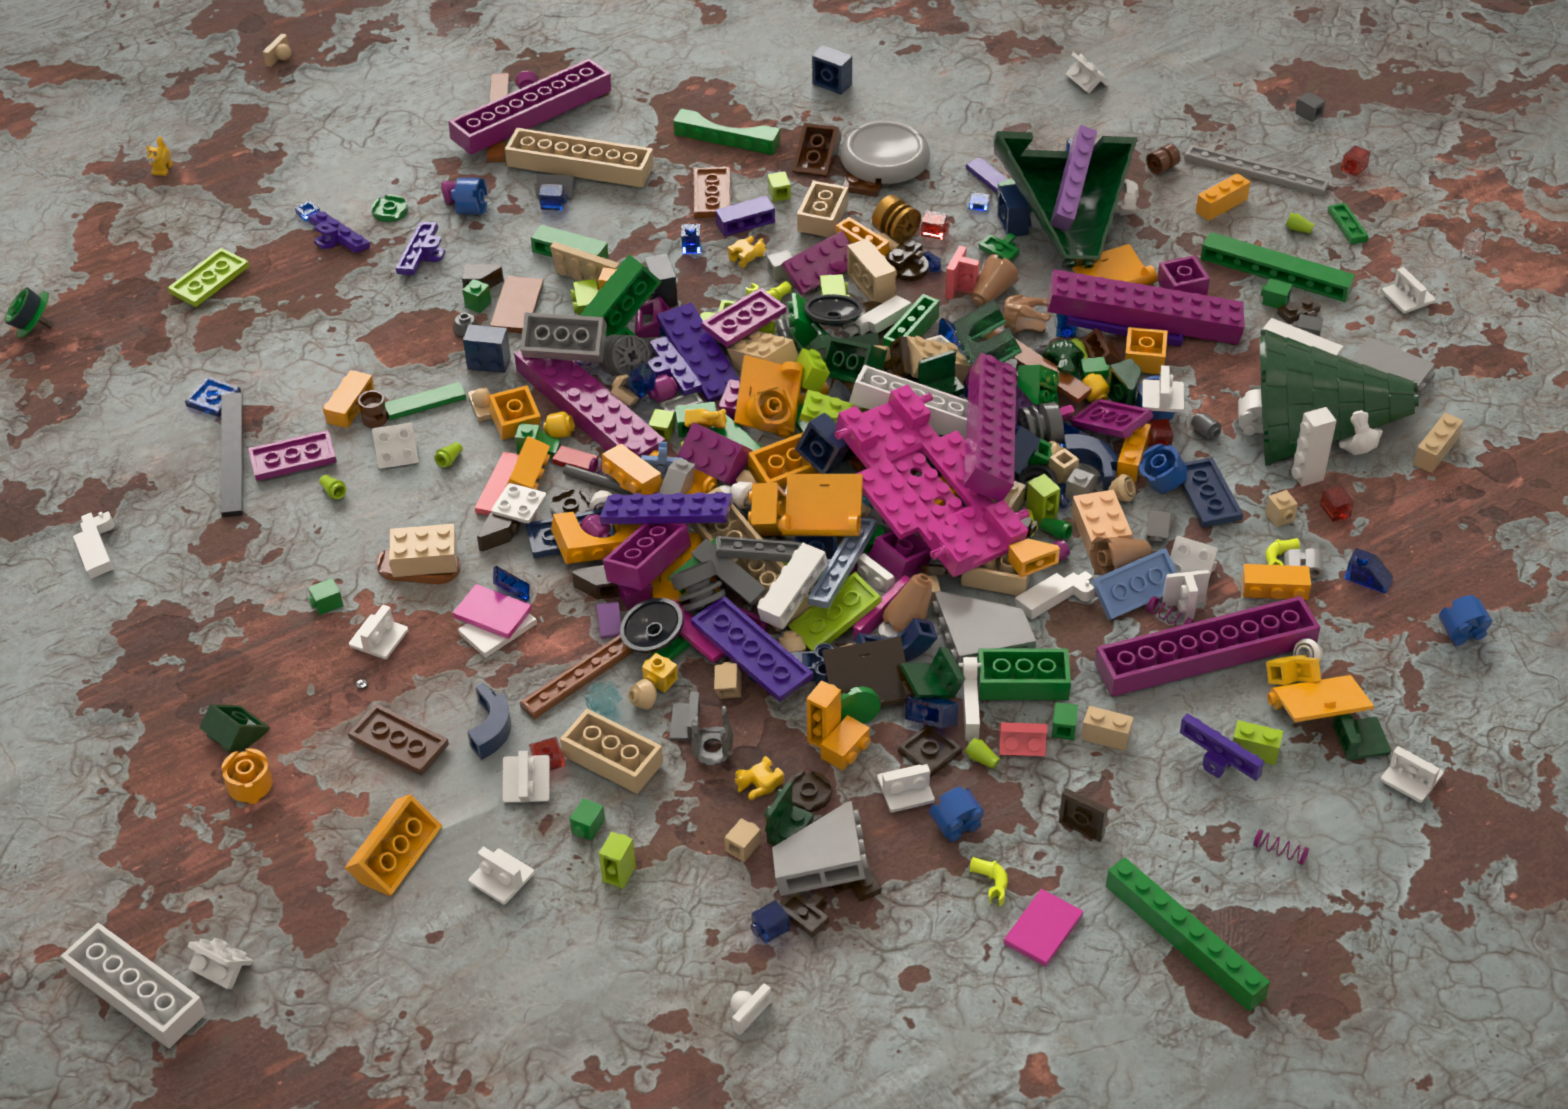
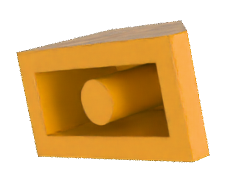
M1026 539L1009 546L1008 561L1019 576L1024 577L1058 564L1060 548L1058 545Z

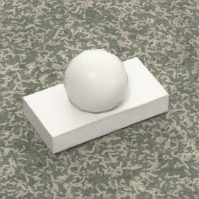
M763 984L753 995L745 990L733 994L730 1005L735 1012V1015L732 1017V1026L735 1033L742 1035L771 1003V988Z

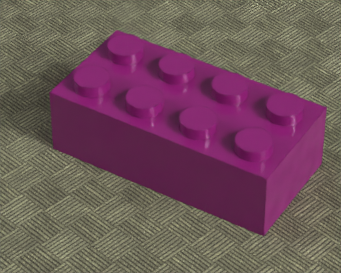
M643 524L603 559L607 582L642 591L691 546L687 524Z

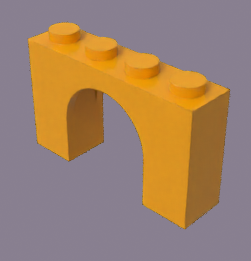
M574 512L553 514L551 531L565 563L571 564L604 559L643 524H613L616 532L614 536L598 538L585 533L581 529Z

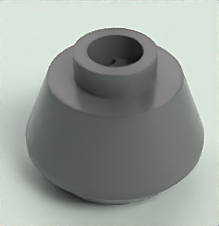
M461 313L455 319L453 331L458 336L464 337L468 325L479 324L472 314Z

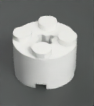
M1261 389L1250 390L1245 393L1242 399L1240 397L1238 400V423L1241 429H1243L1244 434L1249 436L1255 433L1263 434Z

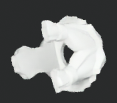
M1125 179L1121 189L1125 193L1124 200L1118 201L1114 212L1119 213L1120 216L1134 214L1137 207L1136 199L1139 197L1138 184Z
M1362 410L1354 412L1351 422L1354 425L1356 434L1340 440L1339 447L1353 455L1368 453L1372 449L1377 448L1383 431L1380 428H1369L1368 413Z

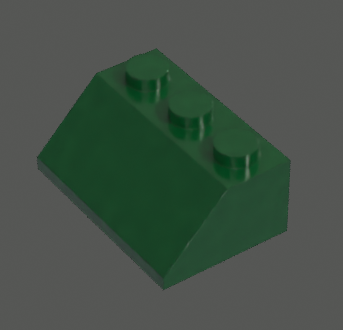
M829 336L823 361L830 372L828 377L855 383L864 365L882 371L887 350Z

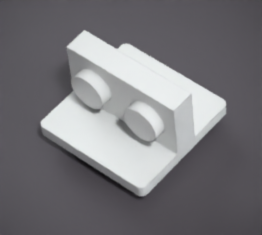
M1074 52L1072 53V56L1077 61L1066 73L1070 79L1088 94L1099 82L1105 86L1108 85L1105 80L1106 76L1092 62H1088L1082 54L1078 56Z
M1404 267L1397 269L1393 285L1382 288V293L1402 313H1408L1435 302V298L1427 291L1424 285Z
M1161 365L1159 380H1143L1142 408L1151 409V411L1183 412L1184 383L1173 381V374H1169V366Z
M413 423L372 429L378 468L419 462Z
M509 483L491 509L492 514L517 520L524 524L540 521V506L546 498V493Z
M1177 536L1170 558L1177 573L1209 570L1211 575V572L1216 568L1217 561H1215L1218 548Z
M866 554L860 555L857 574L882 598L895 585L897 580L894 579L891 573Z
M1209 570L1167 574L1162 603H1166L1164 607L1178 605V610L1183 613L1185 620L1188 617L1194 619L1196 603H1203L1206 600L1210 576Z
M382 605L375 615L371 614L349 642V646L376 657L387 659L408 632V627L393 622L391 608Z
M1398 746L1393 752L1390 766L1381 776L1380 781L1422 803L1443 776L1444 771Z
M518 751V756L503 758L504 803L548 802L550 800V758L548 755L531 756L528 751Z
M927 764L877 775L891 813L934 803L935 798L929 786L930 770Z
M483 846L477 853L479 868L468 880L469 884L505 905L534 875V869L501 849H497L493 853Z
M214 938L213 941L200 939L188 944V947L195 951L188 969L226 989H233L241 966L252 965L253 962L252 959L246 957V952L236 948L231 949L227 947L225 941Z

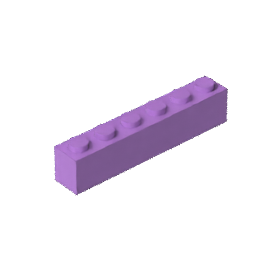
M1080 125L1073 136L1050 222L1053 227L1068 231L1075 220L1097 135L1096 130Z

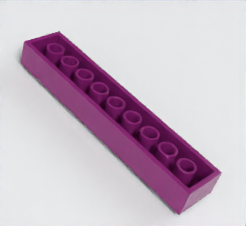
M590 58L449 120L450 139L470 155L511 137L516 128L529 129L610 92L611 73Z
M1054 269L1048 285L1047 312L1072 315L1073 317L1143 329L1164 330L1172 334H1183L1184 336L1237 345L1245 328L1244 303L1237 300Z
M520 350L514 353L516 371L562 412L571 415L574 423L606 451L622 444L641 458V455L649 456L654 450L658 451L659 442H665L662 436L575 361L524 357Z
M980 353L969 370L964 486L1000 502L1005 499L1014 486L1016 369L1008 363L996 360L991 355Z
M1302 596L1098 646L1096 648L1095 666L1111 697L1290 652L1293 651L1294 646L1301 639H1312L1317 643L1321 627Z

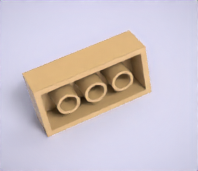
M586 709L560 738L562 756L636 794L640 792L663 764L661 745L589 709Z

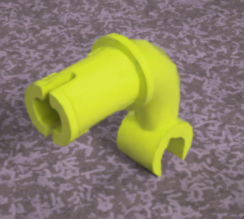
M785 281L778 287H773L770 291L766 292L780 301L783 296L792 291L790 283ZM751 283V289L746 287V296L759 289L758 285Z
M1295 538L1284 541L1276 539L1266 549L1265 556L1268 565H1283L1280 560H1277V556H1281L1287 550L1300 549L1299 539Z
M973 857L970 863V872L986 875L990 879L995 880V886L990 888L988 892L989 902L991 904L992 899L998 896L999 907L1005 903V889L1008 884L1006 871L997 861L990 862Z

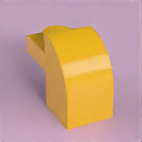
M1307 655L1276 658L1266 662L1268 684L1287 685L1296 681H1321L1319 658H1307Z

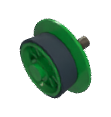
M26 287L11 302L6 313L5 323L17 328V337H25L35 327L37 322L49 329L52 328L54 322L42 316L48 303V292L42 291L36 294Z

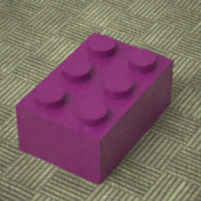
M693 422L677 458H683L695 464V469L732 486L737 483L735 479L744 470L748 462V453L753 450Z

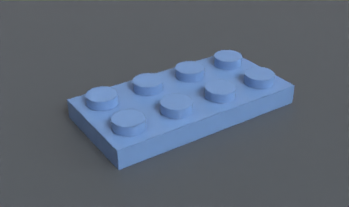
M1164 548L1091 580V583L1107 619L1111 620L1147 604L1154 596L1162 597L1166 575L1177 573L1167 549Z

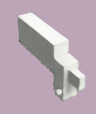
M896 295L862 315L855 322L843 326L845 327L843 330L844 334L851 337L856 333L863 335L868 331L879 333L897 322L912 306V303Z
M109 511L106 513L99 512V516L94 518L92 513L81 516L83 522L80 525L83 532L73 536L85 569L91 579L114 569L100 535L113 529L115 526Z
M1086 571L1080 575L1072 573L1065 578L1056 573L1015 597V607L1023 609L1025 615L1032 620L1072 595L1081 601H1090L1095 598V589L1089 584L1093 580V576Z
M963 657V663H959V667H963L962 674L965 677L962 694L965 741H972L974 738L979 740L980 719L977 667H981V663H977V657Z

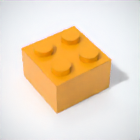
M1128 327L1125 360L1131 358L1136 365H1139L1142 373L1160 374L1161 365H1165L1168 331Z
M527 385L489 395V411L501 440L515 437L519 423L539 425L540 427L541 416Z
M777 482L752 484V491H749V502L752 504L751 511L748 513L749 524L761 536L782 535V532L778 530V520L782 519L783 515H786L787 494Z

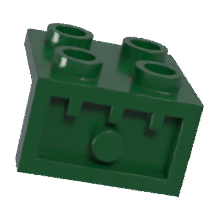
M951 350L919 361L918 383L954 396L964 394V387L955 376L956 352Z
M947 647L939 648L932 663H902L900 666L917 698H955L965 681L964 675Z
M1349 714L1336 715L1334 717L1332 726L1347 761L1391 754V748L1377 717L1355 720Z
M787 782L784 788L778 790L774 803L766 808L764 818H766L765 832L767 833V843L775 846L807 827L814 820L813 813L793 806L792 783Z

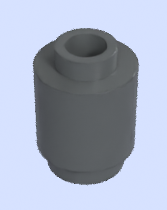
M1199 412L1192 418L1191 425L1193 429L1206 439L1212 440L1220 435L1221 424L1208 414Z

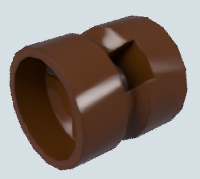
M1168 143L1146 156V164L1149 170L1159 175L1167 169L1176 166L1181 159L1179 150L1175 145Z
M376 390L362 393L358 398L362 423L368 428H378L386 424L388 415L384 395Z

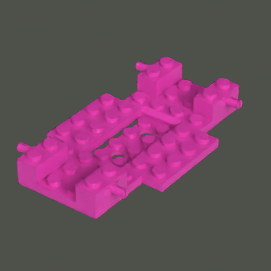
M907 384L890 391L888 402L862 413L857 406L839 412L835 437L837 440L843 438L867 468L856 473L863 474L862 493L899 540L918 532L931 548V558L933 560L939 558L953 577H957L1009 553L1010 545L1026 539L1028 529L1021 521L1030 516L1026 508L1016 513L1012 511L1004 500L994 503L991 498L964 486L966 440L957 430L939 437L929 425L931 412L924 404L933 400L931 393L918 396ZM924 455H926L928 459L933 463L937 470L942 474L946 481L951 485L955 492L964 501L967 507L964 508L962 506V501L952 494L949 485L943 483V481L938 476L937 470L930 467V465L926 462V457ZM918 470L922 475L917 477L911 475L910 471ZM936 499H941L946 504L944 506L936 505L934 501Z

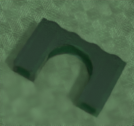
M994 299L953 322L956 328L953 333L970 367H972L980 353L991 355L1003 363L1022 353L1018 342L1009 328L988 340L980 342L988 333L1007 323Z

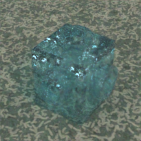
M596 681L588 687L589 691L583 695L586 699L587 707L597 714L610 713L616 708V704L623 700L612 681L601 683Z

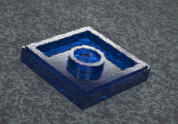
M207 377L185 400V404L187 407L220 417L222 394L240 393L241 389L240 387Z

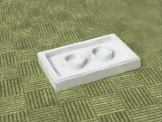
M529 613L510 639L469 623L459 628L458 632L462 638L487 658L535 626L537 620Z

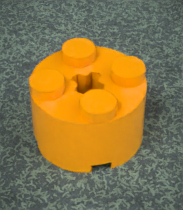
M769 385L763 387L747 403L749 420L759 431H773L790 418L793 411L791 396L787 391L777 388L778 386Z
M245 749L246 752L238 753V751L233 752L222 764V776L227 792L237 801L255 804L270 791L274 782L268 760L264 753L256 749Z

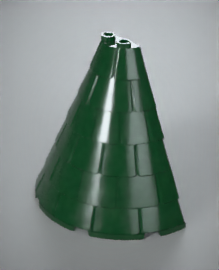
M997 131L993 138L994 152L1027 201L1028 206L1040 221L1042 228L1052 240V244L1063 259L1065 267L1083 266L1085 269L1093 268L1094 263L1098 262L1101 258L1106 237L1113 221V215L1120 199L1119 195L1132 160L1131 156L1138 142L1137 137L1102 136L1094 145L1075 220L1069 230L1064 231L1051 226L1050 222L1069 151L1025 150L1033 140L1032 132Z
M1261 329L1260 331L1261 404L1265 465H1271L1287 457H1294L1301 429L1300 424L1302 423L1303 414L1306 412L1327 407L1337 420L1332 442L1344 440L1356 434L1354 425L1351 422V417L1356 411L1362 410L1368 413V424L1371 429L1415 414V407L1419 406L1418 394H1414L1418 393L1417 380L1412 381L1389 372L1385 373L1366 364H1360L1338 354H1332L1266 329Z

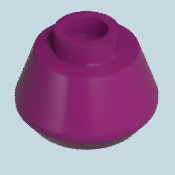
M532 71L520 72L515 78V84L519 89L539 81L538 76Z
M444 180L441 183L442 195L445 203L451 205L455 202V200H452L451 191L455 189L456 183Z

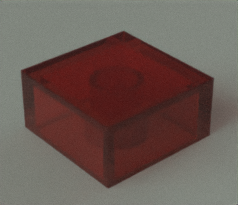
M557 737L529 744L531 756H549L550 771L565 767L564 756Z

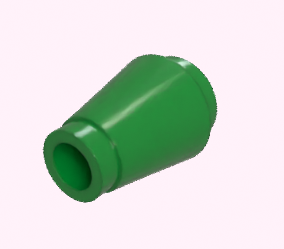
M1045 517L1040 524L1042 530L1060 541L1068 540L1073 532L1072 524L1065 520Z

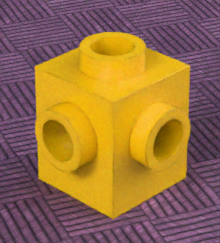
M657 653L650 659H647L642 666L643 679L649 680L656 689L664 693L678 680L677 664Z

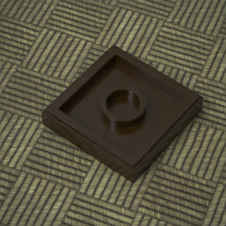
M928 723L899 745L898 753L915 766L927 764L931 778L962 754L963 748L932 723Z
M1065 788L1061 796L1059 823L1101 842L1105 835L1108 807Z

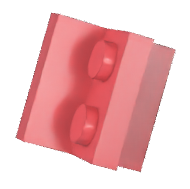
M958 247L946 269L945 298L953 299L957 290L970 294L974 290L979 278L980 261L966 258L967 247Z
M1000 722L999 755L1046 756L1048 724Z

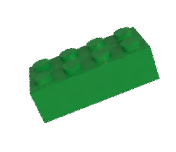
M629 254L580 315L603 317L607 324L606 336H609L625 328L662 281Z
M978 648L977 663H981V667H977L979 700H1069L1071 677L1068 649Z

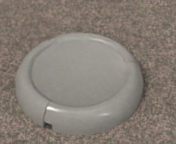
M874 121L855 128L846 136L841 146L840 158L843 166L852 175L873 183L876 182V178L882 179V184L904 182L921 174L929 164L930 150L923 135L915 128L896 121Z

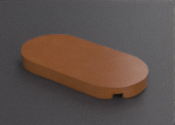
M390 547L388 550L380 552L376 559L379 574L385 579L393 581L444 584L455 579L461 570L460 559L457 557V572L393 577L389 560Z

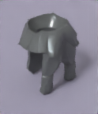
M722 706L723 727L715 726L700 730L699 716L692 719V753L704 765H720L732 757L731 750L734 732L728 722L726 706ZM710 741H718L721 744V749L710 753L704 750V745Z

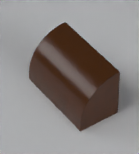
M1095 328L1082 339L1091 358L1104 357L1106 365L1109 366L1122 361L1110 338L1098 328Z

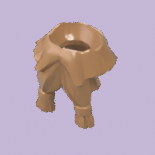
M1021 294L1008 297L1005 300V309L1003 310V327L1013 333H1020L1024 330L1038 333L1045 332L1046 325L1042 321H1049L1050 314L1035 312L1032 307L1036 305L1047 306L1048 298L1025 297Z

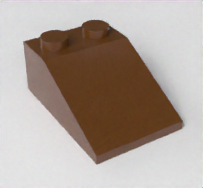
M804 123L792 171L794 173L828 176L838 154L842 138L839 127Z

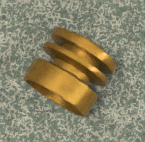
M888 195L883 198L876 206L872 215L873 227L879 232L887 234L898 244H901L907 238L911 239L916 234L921 223L920 211L906 204L905 201L895 195Z

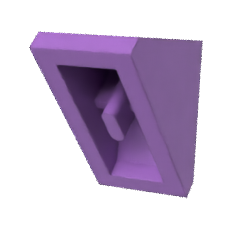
M618 601L596 604L601 639L619 636L621 618Z

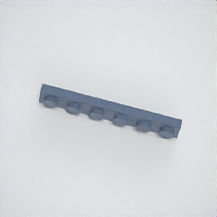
M861 517L860 536L844 537L808 596V605L829 609L878 527L877 520Z

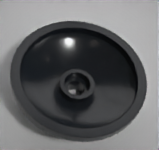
M826 294L809 299L805 303L804 312L812 321L823 326L842 327L858 320L862 316L863 307L854 298L844 295Z
M652 598L635 605L623 618L620 626L621 639L627 648L638 653H652L664 649L680 634L684 624L683 613L680 607L670 599Z

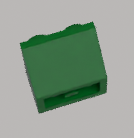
M792 293V301H788L789 313H792L788 316L789 328L793 327V329H790V332L800 343L807 347L809 343L818 337V332L811 325L814 321L804 312V306L807 301L798 294Z
M1040 364L1018 366L1017 386L1034 405L1039 406V404L1049 402L1058 404L1057 386L1059 385V376L1057 371Z

